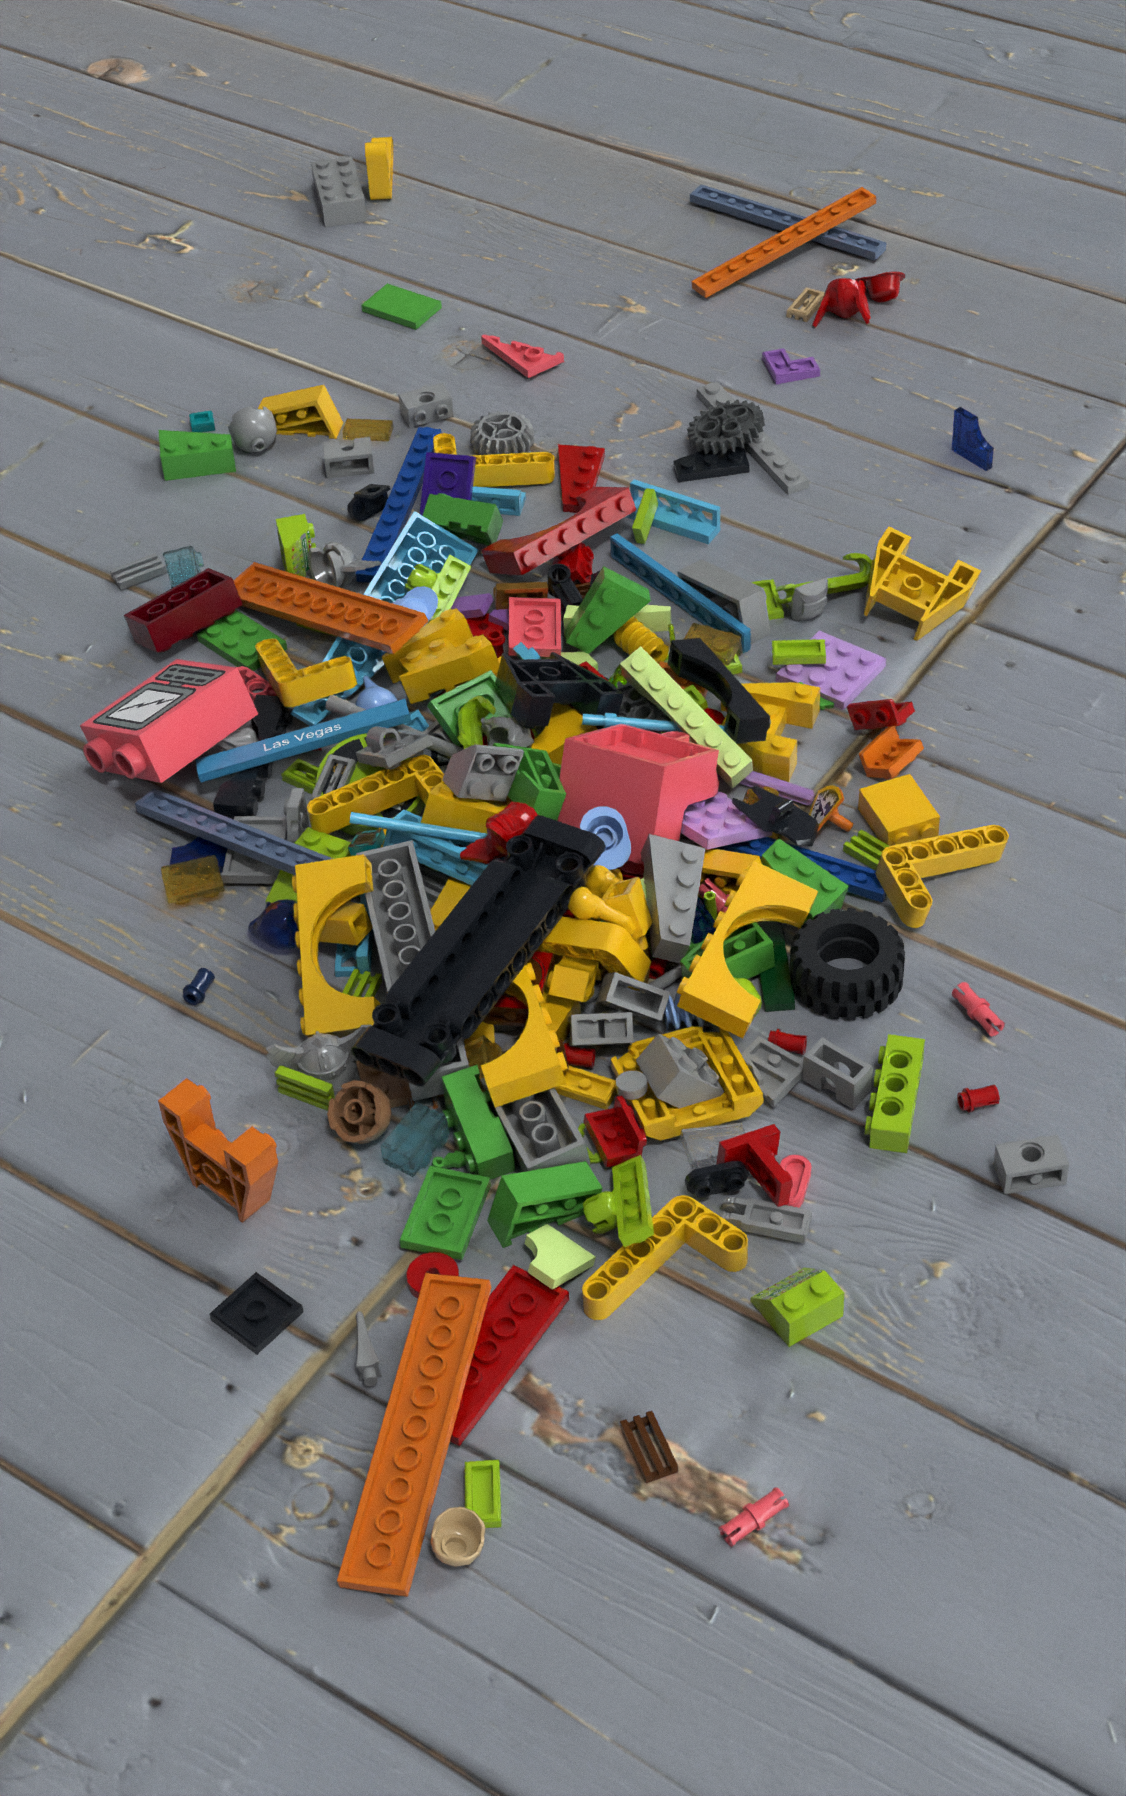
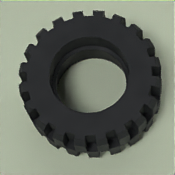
M839 908L832 909L830 913L825 914L822 912L815 915L814 920L809 919L801 925V928L793 936V942L791 943L790 979L794 993L799 998L801 997V1002L808 1008L812 1006L814 1012L822 1016L824 1013L828 1014L832 1019L838 1020L839 1017H846L847 1020H856V1017L862 1016L863 1019L871 1017L875 1011L880 1013L888 1007V1004H892L897 999L898 993L903 986L905 951L903 940L898 935V931L891 924L887 926L888 922L882 917L878 916L876 918L872 912L865 910L863 913L857 912L855 908H847V911H840ZM840 958H851L862 961L867 966L846 970L827 964V962Z

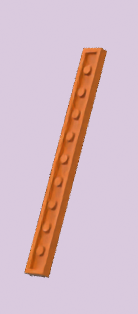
M863 187L853 191L691 281L692 289L705 298L715 294L876 204V196Z

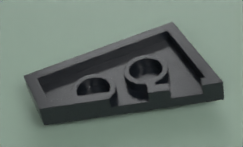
M739 446L735 447L734 452L728 449L725 454L722 451H718L717 454L713 455L712 451L705 454L703 450L673 461L678 483L749 473L750 466L744 449Z

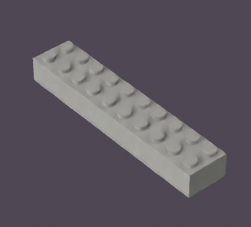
M413 840L356 853V855L364 854L372 864L373 891L365 893L387 992L435 933ZM462 1038L455 1045V1057L450 1062L441 1064L424 1087H418L409 1083L413 1101L444 1094L442 1076L469 1067Z

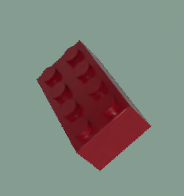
M207 568L125 614L124 618L136 643L154 652L161 653L169 650L174 643L192 637L195 631L210 627L218 618L231 615L235 612L236 608L243 604L232 577Z

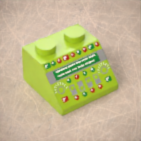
M305 514L275 519L285 571L303 577L310 574L308 563L309 548H316V544L311 543V538H315L313 524L307 522Z
M804 1267L752 1296L750 1301L787 1346L790 1347L843 1317L845 1293L825 1270Z

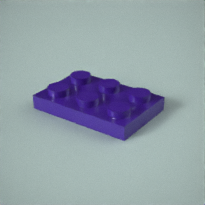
M426 452L420 515H423L429 494L438 495V493H442L453 498L472 500L476 464L475 456Z

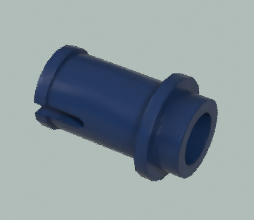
M200 968L192 982L183 988V998L187 1003L197 1005L204 1001L205 992L215 979L214 974L209 969Z

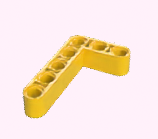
M392 137L371 138V142L365 143L370 200L392 199L394 156Z
M448 433L435 435L433 438L434 453L457 455L454 436ZM548 452L471 455L476 457L473 486L496 487L548 484L555 479V457Z
M265 639L255 645L262 672L285 707L299 706L352 689L357 685L350 657H337L297 670L277 639Z
M428 755L409 758L402 761V764L397 768L383 769L311 800L307 804L311 828L318 832L329 834L350 825L351 812L374 815L418 795L426 805L430 791L438 783L445 784L442 781L444 773Z
M988 825L888 846L882 851L875 874L901 921L908 927L919 928L925 924L933 901L921 878L997 862L1002 857L1009 834L1005 828L999 825Z
M563 916L536 950V952L544 951L555 955L600 961L609 973L616 972L641 982L645 981L651 965V960L623 927L613 923ZM627 986L628 988H630V989H632V990L640 991V989Z
M686 1195L676 1196L652 1217L654 1235L641 1243H633L626 1247L622 1246L584 1282L582 1287L584 1313L593 1320H603L609 1317L685 1243L721 1268L730 1272L740 1271L745 1268L748 1262L747 1235L692 1197Z

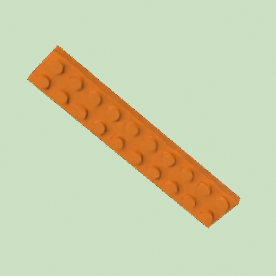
M256 562L251 564L233 580L243 604L241 606L391 654L399 651L428 622L426 614Z
M425 1273L337 1578L340 1588L405 1597L409 1595L492 1286L488 1279Z

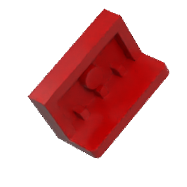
M580 542L554 557L553 565L558 563L566 565L570 569L572 581L578 579L581 584L591 581V574H593L594 554L589 546H585L583 542Z
M893 699L850 703L847 706L854 730L897 727L906 723V719L915 712L912 701L894 703Z
M622 1095L615 1097L614 1108L584 1115L583 1123L606 1168L616 1166L639 1155L642 1157L643 1147L647 1143L646 1134L643 1128H639L635 1120L633 1108L627 1105Z

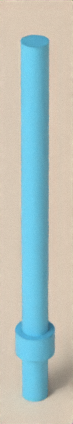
M614 713L582 715V725L603 726V728L618 724H626L651 731L683 732L673 721L616 717ZM719 725L721 729L725 732V726Z
M351 812L349 821L351 824L471 843L488 835V833Z

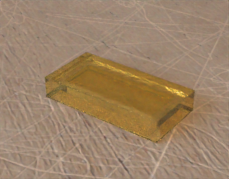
M347 418L342 431L343 439L354 440L355 438L370 437L371 441H389L394 428L393 420Z

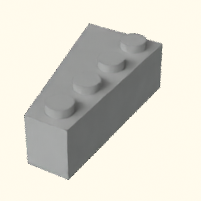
M702 559L677 571L680 579L750 628L751 644L771 634L766 605L767 596L764 588Z
M649 834L641 851V859L644 862L643 877L647 889L646 902L652 919V924L649 928L652 957L680 964V960L686 955L690 947L706 848Z

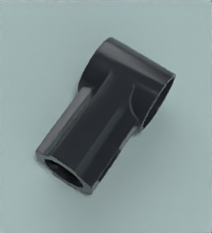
M558 563L548 569V593L555 597V599H561V609L565 614L567 605L580 606L583 598L570 578V569L566 565Z

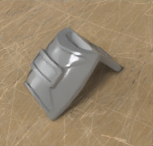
M827 577L795 588L792 602L785 604L791 611L792 620L810 619L824 611L828 591Z

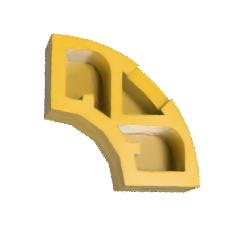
M562 956V960L555 965L554 971L549 973L547 980L548 994L586 1002L594 994L595 980H602L605 967L597 960Z

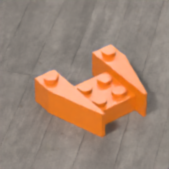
M186 1078L158 1100L163 1122L193 1186L197 1188L204 1184L237 1210L239 1221L243 1223L271 1199L278 1167L276 1142L269 1134H262L253 1126L232 1143L228 1141L226 1136L219 1129H216L210 1104V1093L204 1086H197Z

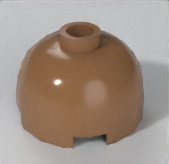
M353 1080L340 1086L342 1089L337 1093L335 1099L331 1098L327 1113L329 1126L346 1142L364 1144L378 1139L386 1131L391 1121L392 1111L388 1097L383 1090L369 1082Z

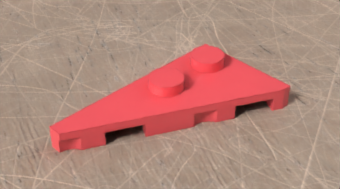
M485 334L481 336L484 346L527 378L534 377L564 362V354L561 352L550 355L544 353V348L533 347L517 341H512L510 345L501 343L500 337Z

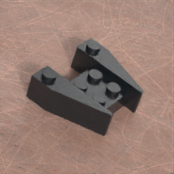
M551 652L550 659L513 660L506 653H502L495 682L510 714L520 722L521 726L528 729H535L536 726H548L554 703L562 705L571 704L582 715L614 713L618 717L624 695L611 682L555 652Z

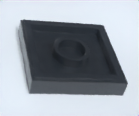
M255 1272L209 1315L212 1322L258 1355L304 1311L300 1303Z

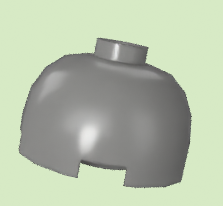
M248 406L233 414V421L228 425V429L235 445L240 449L250 453L260 452L274 442L277 426L272 411L268 408L263 407L262 410L253 409V406Z

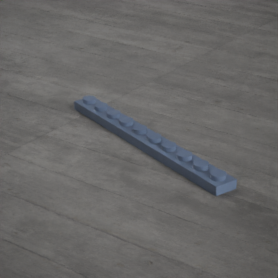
M702 184L690 193V202L699 204L702 207L715 209L718 212L734 215L737 218L752 221L755 224H762L774 230L783 231L806 218ZM836 226L810 240L825 244L831 248L844 250L850 254L865 257L869 260H876L886 251V242Z
M152 789L135 803L138 813L293 875H296L295 865L333 859L157 789Z

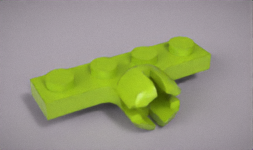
M450 554L440 573H436L423 564H416L414 566L416 569L412 570L407 583H405V589L409 592L416 587L425 586L431 588L436 593L438 606L434 615L429 620L430 622L439 617L442 612L451 609L472 566Z
M641 1155L612 1167L614 1184L612 1192H601L587 1198L583 1202L586 1220L592 1222L593 1226L596 1227L592 1229L595 1234H604L618 1228V1237L624 1247L633 1243H641L654 1235L646 1164Z

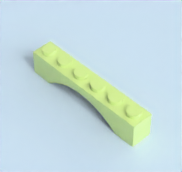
M641 646L620 663L622 676L642 696L662 710L684 733L689 734L692 743L719 750L716 771L732 789L753 771L752 759Z

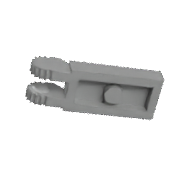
M733 1196L723 1199L722 1209L727 1213L719 1214L720 1217L742 1231L804 1244L812 1219V1211L788 1205L777 1207L773 1202L753 1198H734Z

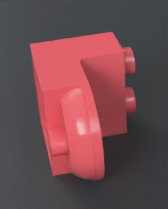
M618 724L566 738L559 778L566 792V797L557 821L580 829L582 818L589 810L600 806H607L617 810L626 823L631 842L630 857L619 868L628 873L643 875L644 862L641 859V851L648 835L652 834L679 841L684 810L687 809V806L717 795L719 780L716 766L719 750L689 742L690 735L684 732L669 731L659 734L626 724Z

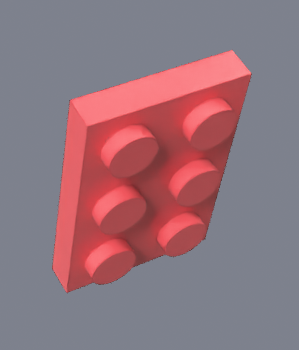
M509 597L508 656H517L513 648L520 642L528 650L533 647L540 657H550L551 652L561 656V599Z

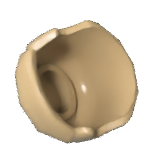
M453 1507L446 1509L435 1519L431 1532V1547L436 1558L442 1563L454 1567L470 1565L480 1556L484 1546L485 1525L475 1511L464 1507Z

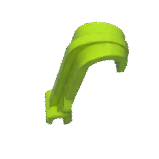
M850 553L842 556L843 560L856 561L859 564L860 572L827 578V594L859 589L866 586L869 582L872 560L867 555L861 553ZM810 582L790 583L777 587L775 589L776 592L781 590L786 592V598L777 600V602L780 604L791 603L795 588Z
M476 696L469 700L458 713L460 735L457 738L464 746V749L474 744L483 745L481 719H485L489 712L493 715L496 712V708L492 703L482 696Z

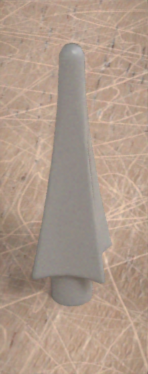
M359 1311L356 1313L358 1334L356 1367L359 1369V1381L364 1380L366 1386H374L378 1382L377 1377H382L378 1366L380 1362L368 1335L364 1315Z

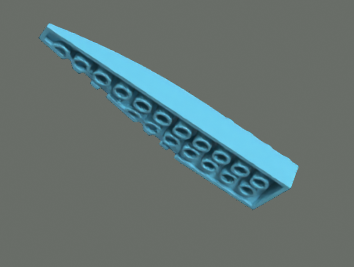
M414 511L363 595L393 603L408 593L405 589V583H407L412 570L416 569L414 568L416 564H423L436 573H440L449 554L470 565L479 550ZM337 637L322 662L337 657H350L357 685L352 689L334 694V696L345 700L364 684V676L371 678L385 666L381 656L387 652ZM330 696L295 706L291 715L309 726L319 724L331 713V711L326 710V702Z

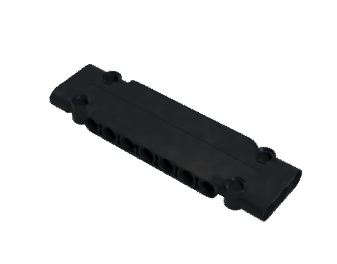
M535 816L521 835L514 836L508 840L506 844L508 855L505 859H493L392 985L387 993L386 1003L378 1005L373 1010L372 1018L374 1024L366 1029L351 1048L353 1056L364 1065L415 1086L424 1087L441 1064L450 1062L455 1057V1045L461 1038L468 1039L475 1032L568 910L569 899L572 893L577 888L585 887L587 883L586 874L606 849L604 841L594 833L544 816Z

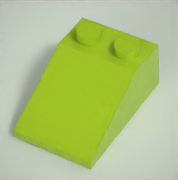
M307 827L295 841L297 845L333 859L351 856L348 849L351 842L324 832H318L310 827ZM280 870L265 902L268 906L273 902H281L276 905L277 909L294 915V903H297V893L294 892L292 886L293 874Z

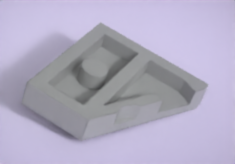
M292 788L289 799H285L284 815L287 816V841L295 843L307 827H310L304 788Z
M758 1036L741 1053L764 1098L773 1108L803 1078V1060L761 1036Z

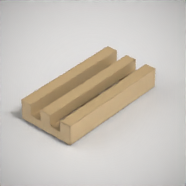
M806 287L787 309L786 317L791 318L795 315L796 320L803 317V321L808 322L818 310L825 292Z

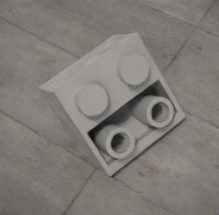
M474 744L451 755L442 781L458 798L505 801L524 751L517 748Z
M658 1033L636 1059L656 1097L677 1108L716 1098L724 1093L718 1082L719 1076L706 1062L708 1060L707 1056L698 1048L690 1049L675 1037L669 1039Z

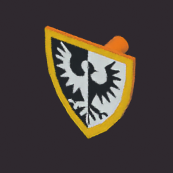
M835 785L826 786L818 790L811 806L809 815L817 820L819 824L818 831L827 820L846 832H849L853 827V822L839 814L838 807L844 801V796L841 789Z

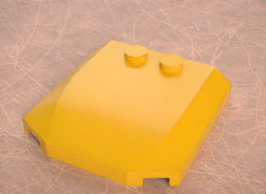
M691 1026L662 1034L669 1039L671 1037L677 1038L690 1049L695 1047L701 1050L708 1058L706 1062L709 1067L719 1076L718 1082L724 1093L716 1098L677 1108L658 1099L647 1081L648 1089L646 1094L638 1099L628 1100L646 1136L662 1141L748 1117L764 1103L763 1093L728 1031L719 1027L720 1032H703V1027ZM656 1036L632 1043L627 1047L628 1052L619 1059L616 1056L611 1058V1068L616 1078L626 1071H639L643 1073L636 1059Z

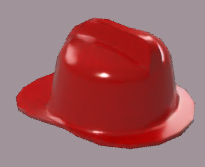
M898 271L885 272L855 280H863L868 288L870 297L876 302L883 303L898 296L900 281L905 278V274Z

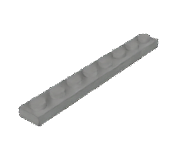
M718 382L709 383L697 388V397L707 408L709 406L715 408L717 403L725 405L728 400L730 404L735 401ZM764 431L758 433V438H751L752 443H744V448L788 495L809 488L810 480Z

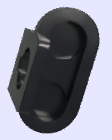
M369 484L355 492L354 498L351 499L347 506L350 517L356 521H364L382 511L388 500L387 492L391 490L390 486Z
M716 1158L693 1164V1171L685 1177V1185L688 1192L695 1194L699 1198L728 1191H737L745 1185V1181L748 1178V1170L746 1165L740 1161L717 1164Z

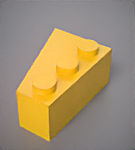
M325 385L265 397L258 409L262 410L263 407H266L272 411L277 426L276 434L294 435V433L307 434L308 437L328 435L329 439H337L343 425V421Z
M713 848L705 849L700 885L704 884V881L709 878L726 895L730 894L732 890L737 892L740 886L736 885L741 872L743 869L749 871L754 861L761 864L760 856ZM698 894V897L704 900V898L700 894Z

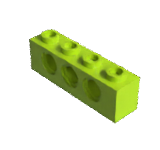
M888 1034L886 1046H880L878 1064H882V1069H876L874 1076V1087H877L878 1091L877 1093L871 1092L869 1111L874 1112L873 1116H867L865 1124V1135H870L869 1148L900 1153L908 1152L924 1060L925 1039Z

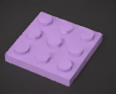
M818 631L810 640L825 639L826 664L784 665L776 673V682H802L810 686L820 687V697L834 702V707L844 710L886 667V658Z
M718 791L714 797L690 804L684 810L681 833L706 849L772 836V832H764L743 812L739 811L732 803V800L723 792Z

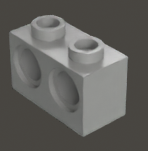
M632 1012L575 1014L569 1016L570 1046L625 1045L634 1043Z

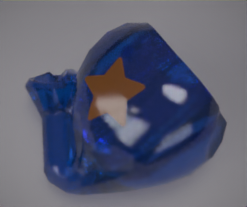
M285 899L273 903L267 902L265 909L259 917L249 923L248 932L272 948L278 950L296 948L295 933L299 930L293 916L294 903H297V901Z

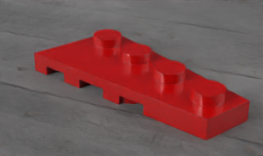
M558 444L563 512L577 513L581 509L576 497L596 487L605 458V448Z

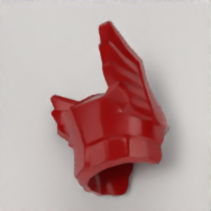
M839 278L831 281L827 285L812 326L817 327L826 312H832L837 316L847 319L859 311L865 323H870L871 317L865 295L866 286L864 281H856L849 278Z
M511 801L501 812L487 818L486 828L488 835L466 846L467 849L460 853L461 860L488 864L495 858L506 857L508 855L506 850L508 840L514 836L521 835L538 814L534 808L526 803Z

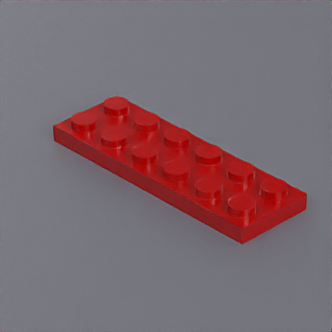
M515 1265L510 1268L489 1295L450 1442L458 1446L462 1444L569 1301V1291L559 1286L552 1290L530 1275L528 1271Z

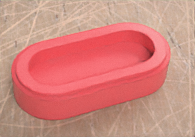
M789 1155L780 1162V1166L789 1172L793 1181L789 1204L786 1205L799 1208L804 1202L811 1178V1163L801 1155Z

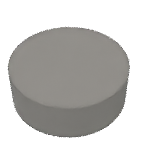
M626 1071L616 1078L617 1094L619 1096L622 1095L624 1099H638L647 1092V1078L639 1071Z

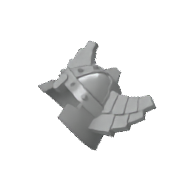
M342 542L326 543L323 552L320 551L319 547L309 548L308 552L309 569L313 580L336 587L348 585L358 570L381 565L380 561L359 560L360 558L353 553L350 547L343 546Z
M361 1025L359 1029L342 1038L316 1031V1034L303 1041L299 1047L286 1048L276 1044L266 1047V1051L269 1052L266 1057L270 1060L272 1066L277 1068L280 1065L331 1083L334 1093H337L342 1089L341 1085L353 1081L356 1075V1063L354 1062L356 1058L353 1056L351 1048L366 1029L372 1025Z

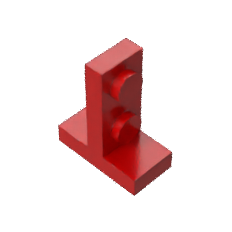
M775 1124L719 1142L717 1164L730 1161L743 1162L777 1207L789 1204L793 1181L789 1172L784 1170L774 1157L778 1153L781 1133Z

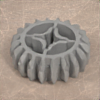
M507 410L505 412L497 411L494 414L489 412L488 416H480V420L474 421V425L471 426L470 441L475 453L479 455L529 452L530 447L533 446L534 428L530 423V419L525 418L523 414L517 415V412L508 413Z

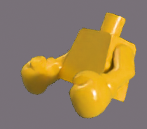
M593 866L586 874V887L577 888L569 899L568 908L571 913L578 919L590 920L592 918L597 920L600 918L608 923L619 925L629 932L642 950L647 949L649 946L645 934L652 924V919L640 878L636 877L621 881L604 866Z

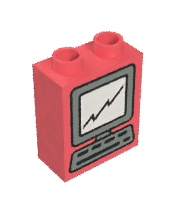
M176 659L82 723L80 727L88 741L83 747V752L87 761L98 772H110L125 775L130 779L139 778L162 783L258 715V712L237 667Z

